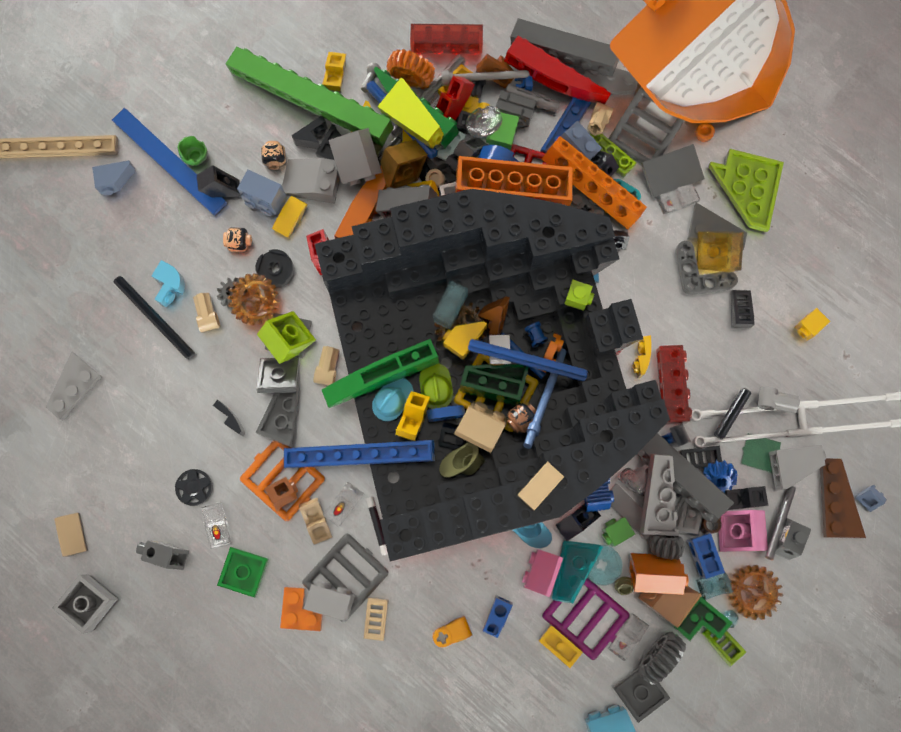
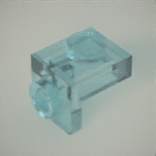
M727 573L708 579L700 578L696 580L702 595L701 597L704 600L733 592L731 580Z

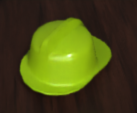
M436 364L422 370L419 378L422 395L430 397L428 407L431 409L447 407L453 398L449 370L442 364Z

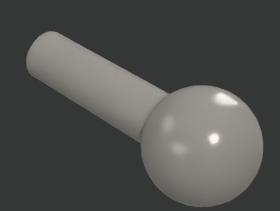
M370 63L367 66L368 75L361 88L365 93L368 92L367 83H370L374 77H377L374 68L378 67L381 69L377 63Z

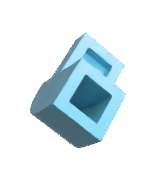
M161 260L152 277L157 282L163 284L155 300L162 306L167 307L168 304L173 302L175 292L183 295L185 281L183 276L173 266Z

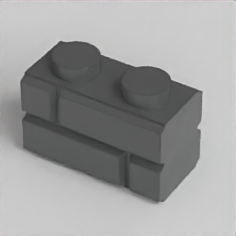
M501 90L494 116H497L498 112L518 116V126L529 127L536 101Z

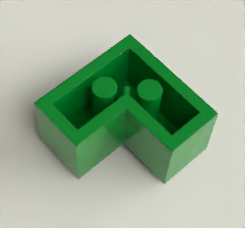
M700 597L678 628L674 626V629L690 642L702 627L706 628L720 640L733 622Z

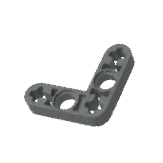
M682 241L676 247L675 254L681 285L686 294L696 295L730 290L738 283L737 275L731 271L699 275L693 244L689 241ZM683 246L685 247V249H688V250H689V251L686 253L687 259H685V260H682V259L685 258V252H684V251H681V249H682ZM686 263L691 264L693 271L686 272L683 269V265ZM690 276H693V277L691 278V283H692L693 285H696V286L693 288V290H692L691 287H688V286H687V285L690 283V278H689ZM727 277L729 280H732L730 285L728 282H722L719 286V281H723ZM712 279L715 286L713 288L707 287L705 280Z

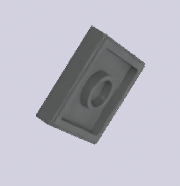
M260 358L257 393L296 392L299 358H292L281 364L275 358Z
M638 667L612 688L634 719L639 723L667 702L670 697L660 683L652 685L646 682L639 674Z

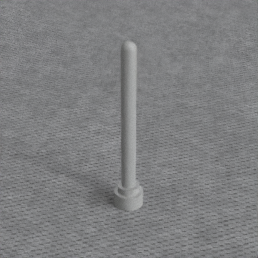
M442 71V86H449L453 75L464 77L469 81L527 78L529 71L453 74V72Z

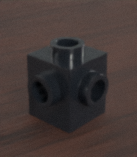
M599 151L591 159L594 164L610 177L619 168L611 153Z

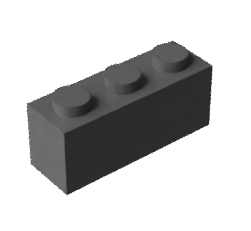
M429 185L379 190L376 212L383 218L391 217L390 208L434 198L438 194Z

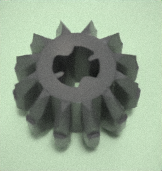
M235 277L233 281L227 278L226 284L224 282L220 283L223 287L217 288L218 293H220L217 295V299L222 300V306L227 305V308L231 310L233 306L239 309L240 303L246 305L244 299H249L250 296L246 294L249 292V288L245 287L246 283L244 281L239 282V279Z
M652 535L650 551L653 555L670 560H677L682 557L685 548L682 537Z

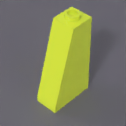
M400 78L377 106L381 113L390 117L393 123L431 149L441 142L444 134L440 126L404 79Z

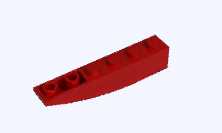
M517 36L506 53L504 62L519 71H529V75L533 80L553 90L593 103L600 102L602 104H606L611 95L606 88L597 85L590 78L584 77L576 72L574 68L568 67L558 58L547 54L543 49L531 44L525 38Z

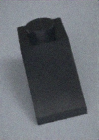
M214 165L197 174L198 191L212 198L240 196L237 189L240 180Z
M584 503L555 526L565 540L569 541L583 532L601 515L598 511L586 512Z

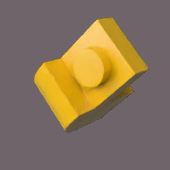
M413 391L410 392L395 435L415 441L426 416L430 400L429 396Z

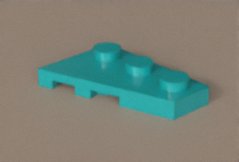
M563 541L560 555L563 560L552 594L554 601L574 603L603 546Z

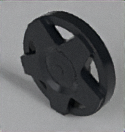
M190 469L183 472L175 483L176 496L182 503L189 506H198L206 502L213 489L212 480L209 475L198 469ZM197 473H200L205 477L199 478ZM208 486V492L205 494L204 488ZM193 498L198 500V502L190 503Z

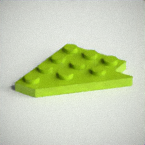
M729 149L725 165L710 162L708 167L747 226L752 229L768 232L784 162Z

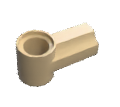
M600 102L596 103L591 115L592 118L587 127L590 134L595 136L602 134L606 123L608 124L614 110L613 107Z
M209 293L196 294L193 299L198 315L196 316V321L200 332L220 328L219 318L214 311L211 295Z
M323 346L319 366L316 367L314 373V383L329 386L335 382L337 372L335 369L340 352L339 349Z

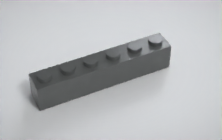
M519 18L510 36L511 45L516 37L520 36L568 65H576L585 70L599 72L602 75L613 76L619 62L618 57L611 50L610 44Z
M658 433L637 453L647 466L650 463L651 453L673 456L675 478L673 490L678 494H682L691 507H696L706 521L715 524L734 504L729 497Z

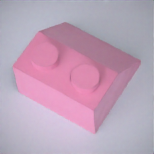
M765 510L726 511L721 516L722 527L719 531L720 552L768 550Z
M539 549L536 552H532L528 562L531 564L529 572L525 571L522 582L525 583L523 587L550 597L563 558Z

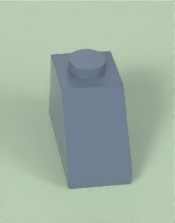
M129 160L92 167L95 188L101 195H111L114 192L120 191L135 172V167Z

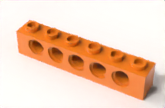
M561 136L558 137L542 158L548 165L573 167L572 185L627 230L641 217L647 208L640 200Z

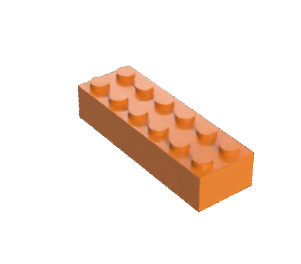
M459 156L456 169L455 192L478 189L515 194L570 206L572 202L573 167Z

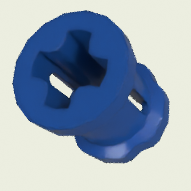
M540 322L533 323L525 328V332L529 334L532 341L531 345L533 348L548 341V337H545L542 332Z

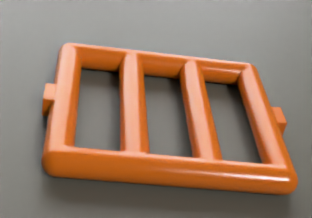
M272 441L261 454L258 453L254 457L255 461L241 475L240 481L284 521H289L299 510L300 504L311 500L310 496L324 482L325 477L314 467L299 468L288 480L289 483L293 481L296 484L306 472L312 475L315 480L287 512L282 507L279 511H276L264 490L284 469V457L258 486L249 479L278 446L283 451L284 448H291Z

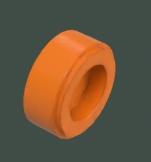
M710 123L699 124L695 131L696 138L701 142L710 141L715 134V129Z

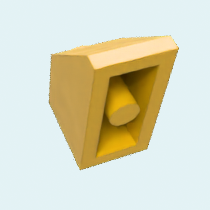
M483 321L455 326L453 330L449 329L443 337V340H445L443 342L444 347L464 360L469 353L468 345L470 340H478L486 329L487 323Z

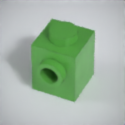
M625 517L617 521L615 518L604 523L606 527L602 529L604 541L607 545L611 544L612 547L635 535Z

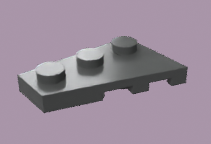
M696 202L687 239L740 252L744 250L747 232Z
M298 387L296 392L274 393L256 430L257 434L292 448L300 390Z

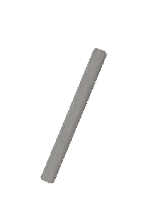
M460 54L456 55L443 71L453 72L465 62L464 57ZM441 73L419 97L420 99L423 97L429 102L436 95L438 89L442 86ZM395 124L391 134L395 137L399 136L403 129Z

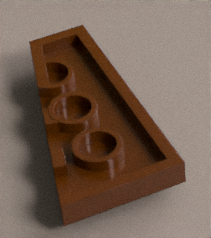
M826 458L825 465L820 468L824 537L866 538L842 459Z

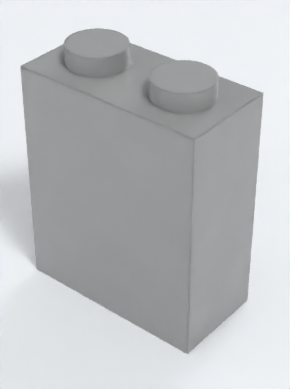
M369 128L357 130L329 140L342 184L350 183V186L361 183L360 179L362 178L368 181L375 179V174L382 173Z

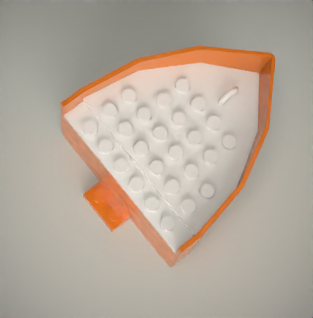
M643 0L647 5L610 43V48L662 111L690 123H721L766 110L772 106L791 65L795 27L786 0Z

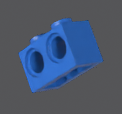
M711 533L687 540L701 579H708L725 573Z

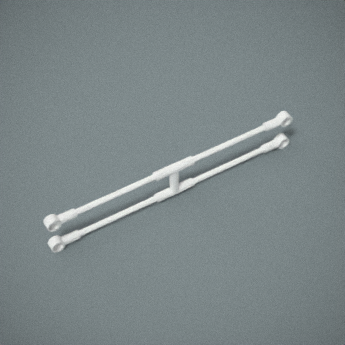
M901 391L881 396L827 401H801L797 409L800 429L725 437L722 440L717 437L704 438L703 436H697L693 440V445L696 448H701L705 445L719 444L720 442L783 436H809L825 432L878 427H901V419L880 423L808 428L805 409L818 408V406L878 400L901 401ZM758 407L743 408L740 413L772 410H764ZM694 409L689 413V418L692 421H698L702 418L725 415L728 410L700 411L699 409ZM693 412L698 413V418L693 417ZM697 439L702 440V445L697 444Z

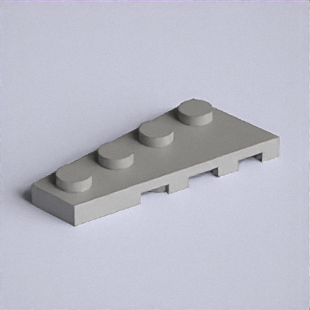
M651 453L640 533L679 536V529L676 528L678 516L674 503L676 492L673 490L675 478L673 456Z

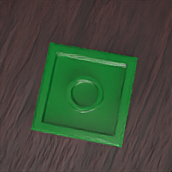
M230 547L217 586L255 598L269 559Z

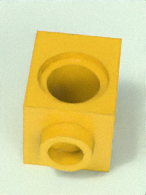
M815 308L795 328L802 338L810 340L830 320L818 308Z

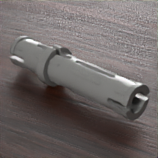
M508 84L506 92L535 100L538 109L543 108L554 113L557 112L560 102L549 99L544 94H535Z

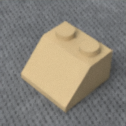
M473 401L454 434L491 453L501 438L508 418L499 411L488 409L481 402Z

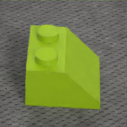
M294 311L267 320L257 333L279 364L294 358L316 341Z

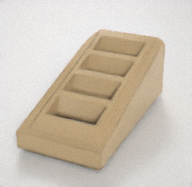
M368 598L364 639L384 641L388 599ZM372 605L383 606V610L372 609ZM371 613L382 614V618L371 617ZM370 621L381 622V626L370 625ZM369 629L381 630L380 634L369 633Z

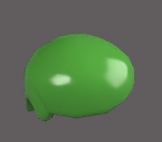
M195 136L184 137L179 141L177 148L183 162L191 166H197L206 160L208 151L203 141L197 140Z

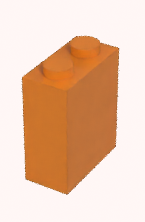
M630 553L628 571L634 592L684 595V589L688 586L689 579L688 574L684 572V564H681L680 559L670 560L653 554Z

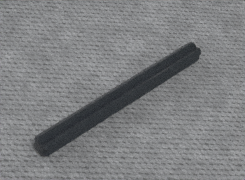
M122 276L114 279V284L186 359L194 356L195 352Z

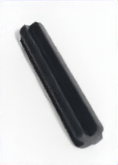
M742 388L714 432L717 438L722 440L726 437L749 399L751 391L746 388Z

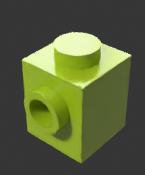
M573 280L564 304L584 311L586 305H591L594 293H591L593 286Z

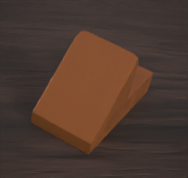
M486 54L476 66V71L479 73L514 70L509 64L504 62L505 58L501 55L498 59H495ZM494 79L492 81L506 89L513 79Z
M506 296L487 304L479 312L478 316L490 320L488 324L490 329L489 335H500L503 331L510 297Z

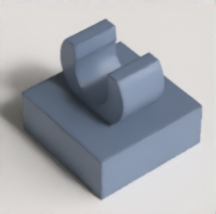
M875 485L858 493L856 497L870 512L884 505L887 501L884 494L875 489Z

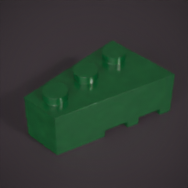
M520 364L465 366L460 384V392L516 406L520 403L529 367Z

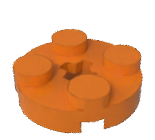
M554 333L553 337L556 339L554 342H549L543 357L552 361H556L553 358L555 351L560 352L564 343L561 340V335Z

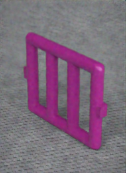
M587 577L584 585L588 588L587 592L562 623L552 616L562 603L553 600L542 614V617L591 660H596L608 643L616 639L617 636L615 634L626 622L630 614ZM597 595L604 603L578 636H575L568 630V627L591 598ZM611 607L620 616L592 650L584 643V640Z

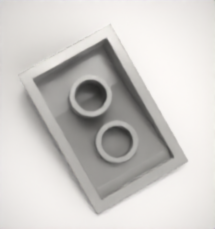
M325 158L288 159L282 184L286 196L335 204L340 182L335 160Z

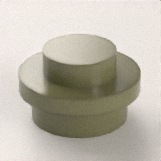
M620 577L615 581L614 587L619 594L629 595L633 592L630 577Z

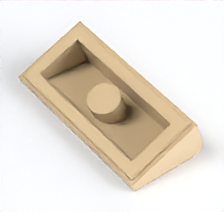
M79 513L54 518L62 556L69 557L86 552L87 547Z

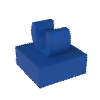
M530 75L527 78L514 79L521 82V84H516V87L532 92L533 79Z

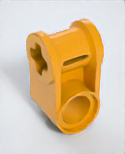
M462 616L437 628L433 633V641L438 647L443 648L455 642L465 640L473 634L465 616ZM442 632L444 635L447 634V637H445V642L443 643L441 642V640L437 641L436 639L439 637L438 633Z

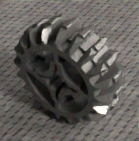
M673 632L662 635L641 660L638 669L639 674L646 682L652 685L662 682L684 655L686 643Z

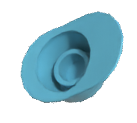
M402 378L383 386L372 402L374 414L383 421L396 419L404 410L410 392L414 391L412 384Z
M543 522L513 530L526 544L534 548L547 547L552 541V534Z

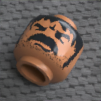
M519 403L508 412L507 423L516 433H526L529 423L533 421L536 409L531 404Z

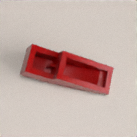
M453 75L447 93L441 92L436 107L443 112V116L446 118L451 117L453 120H456L469 99L475 84L464 77Z

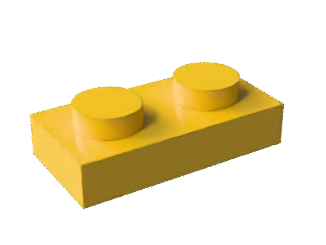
M552 625L548 627L538 640L569 668L573 666L583 653Z

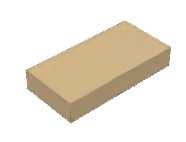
M547 462L517 496L535 510L564 476Z

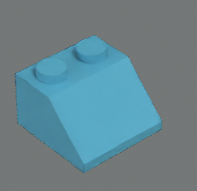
M614 705L607 708V712L600 714V711L590 713L588 715L589 718L584 719L588 732H636L628 712L623 706Z

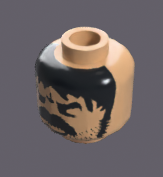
M278 141L266 142L261 147L262 163L271 170L279 169L286 162L285 147Z
M231 227L223 234L224 247H227L231 252H245L248 246L252 245V235H248V231L245 228Z

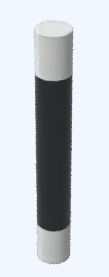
M374 497L366 498L382 556L387 555L388 552Z

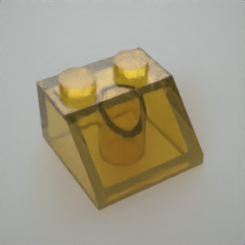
M698 231V269L723 272L741 270L744 232Z

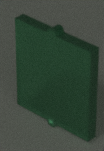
M767 438L746 440L745 446L742 447L741 464L772 473L769 452L780 450L781 442Z

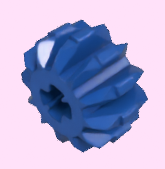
M716 460L715 464L709 463L708 467L704 468V476L722 490L723 493H725L726 489L732 490V487L737 485L738 474L732 463L727 464L725 460L722 462Z

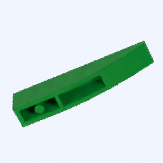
M375 67L374 71L388 94L399 79L396 78L394 80L388 71ZM418 97L440 126L444 136L438 145L446 149L459 134L456 127L457 123L451 117L446 118L443 116L444 114L439 108L431 107L425 98L422 97L420 99Z
M428 339L380 359L323 388L322 393L328 408L334 407L439 364L438 355L431 339Z

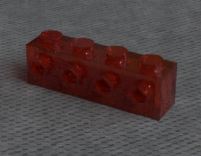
M411 24V52L417 54H482L483 24Z
M683 345L659 346L656 349L659 390L661 399L665 401L670 418L666 425L686 424L692 418V408L689 407L688 403L690 389L687 388L686 382L689 378L688 369H685V362L687 361L686 350H683Z

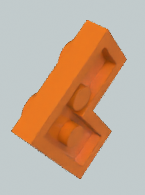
M284 587L280 628L321 631L323 615L303 609L305 588Z

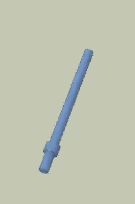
M561 348L560 352H558L556 362L563 363L567 353L565 349ZM550 373L533 421L529 423L527 428L528 434L524 442L525 448L531 449L535 437L539 435L540 423L556 383L557 374Z

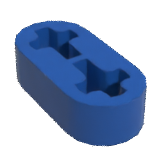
M463 405L427 410L429 422L462 418L465 414V407Z

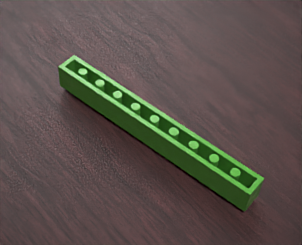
M236 46L225 63L232 74L318 116L322 115L323 118L349 131L354 132L369 128L372 141L378 145L383 146L393 130L391 119L386 114L382 113L380 115L369 106L363 107L356 100H349L337 91L332 92L322 84L317 85L308 77L302 78L293 70H286L276 62L271 63L261 55L256 56L246 48L241 49Z

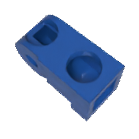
M498 595L495 596L483 632L498 638L513 606L511 601Z

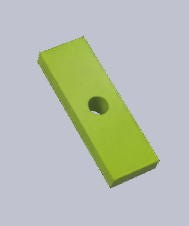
M590 134L602 147L600 151L612 152L611 154L619 165L616 172L624 178L634 168L636 162L605 135L598 134L595 136Z

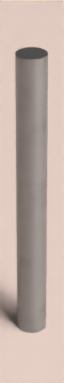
M791 486L786 491L765 556L769 560L774 559L796 491L794 486Z

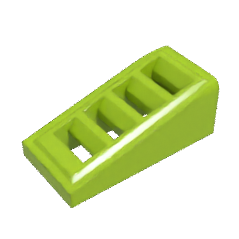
M708 630L702 633L730 667L746 654L744 648L728 631L724 634L726 639L720 644L716 642L719 639L716 637L712 638L710 636L712 633ZM729 642L731 646L724 651L722 648ZM735 649L737 653L730 658L728 654Z

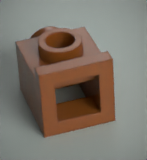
M286 477L265 488L276 511L297 499L295 493L298 492V489L294 482L289 483Z

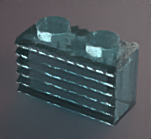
M453 281L449 282L446 292H444L440 303L436 307L437 310L433 314L434 322L451 329L468 295L466 287Z

